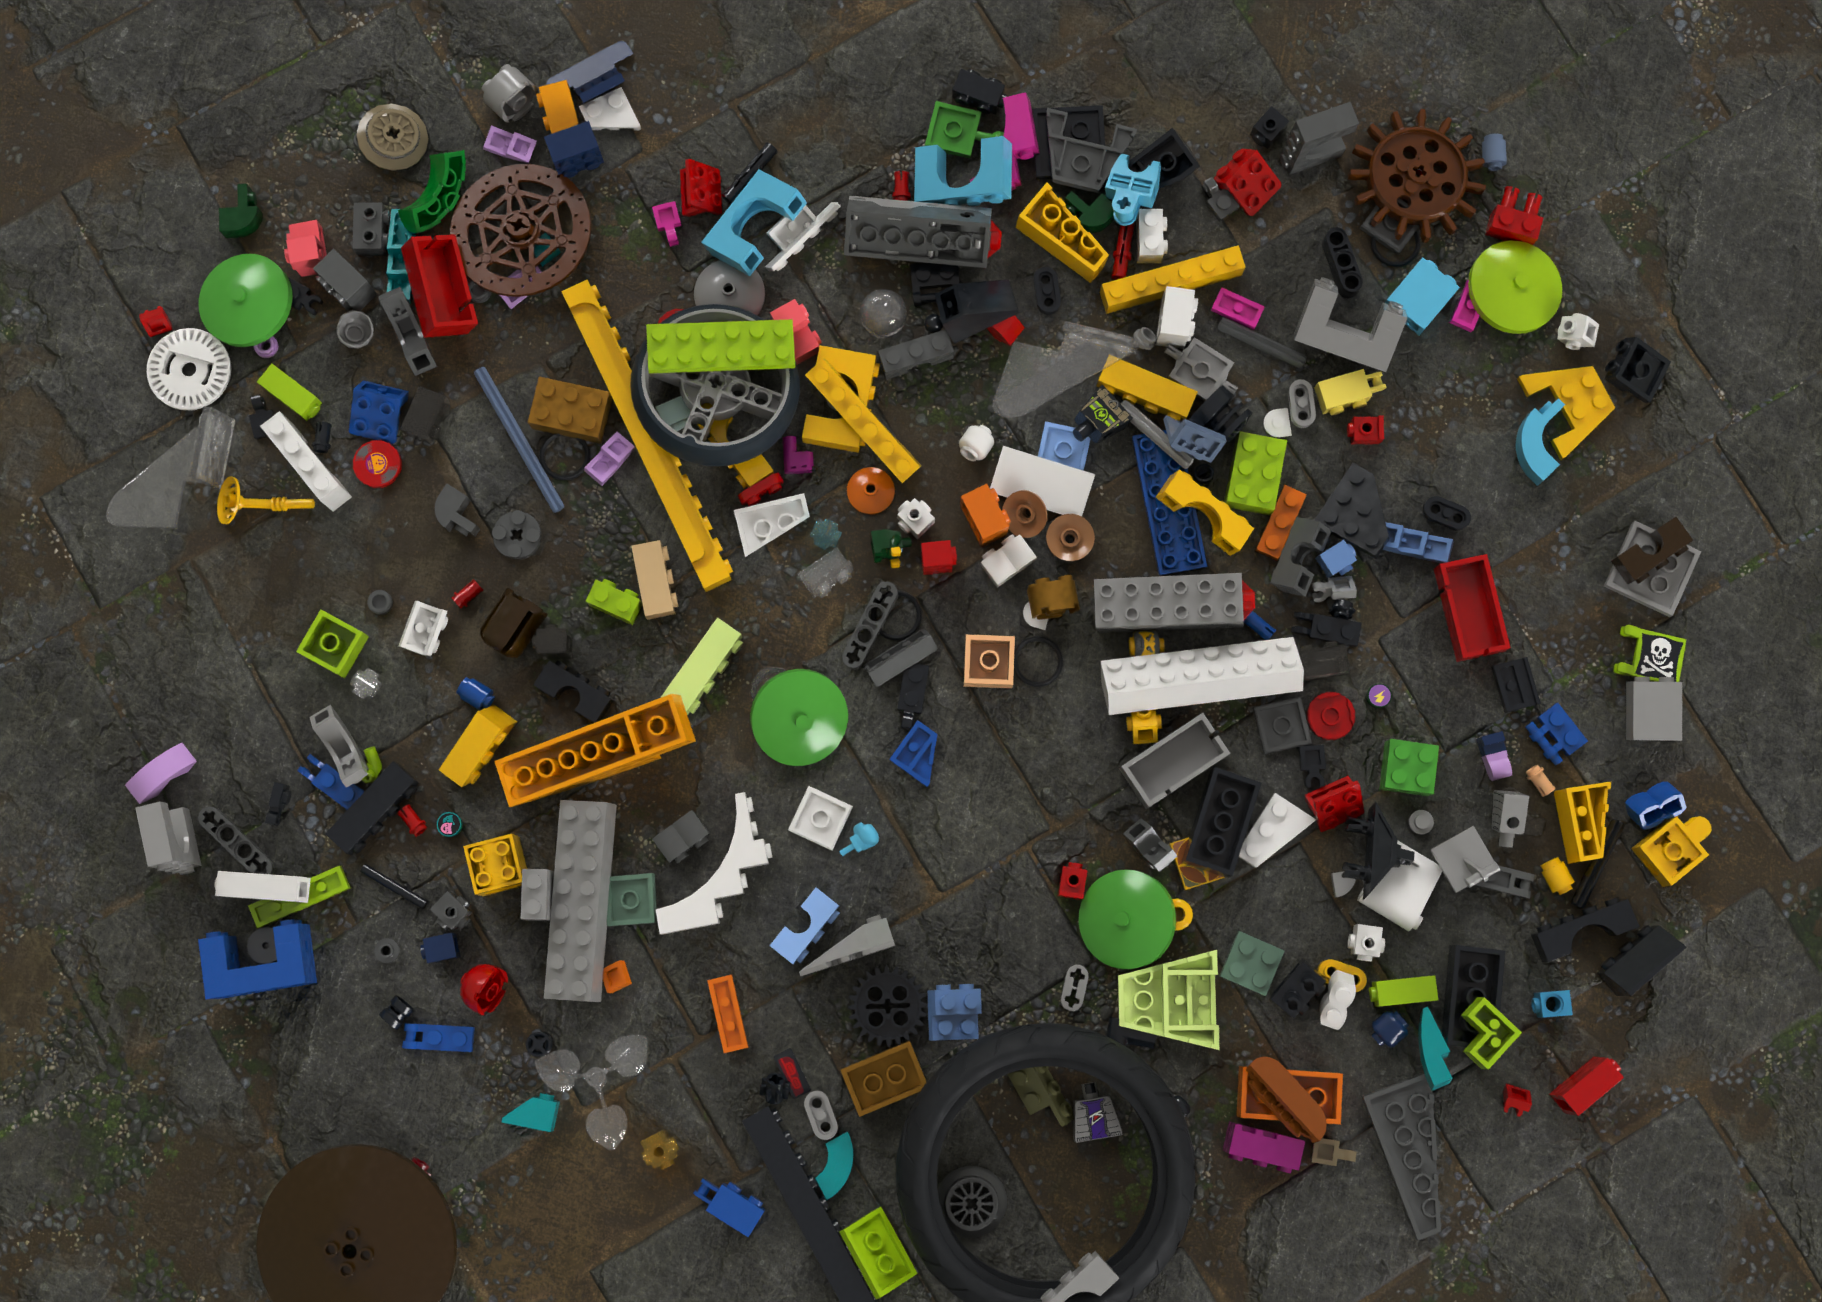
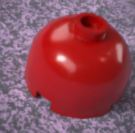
M480 964L470 969L462 976L460 981V995L464 1004L480 1015H485L484 1012H493L505 995L506 991L501 989L504 982L508 983L507 972L491 964Z

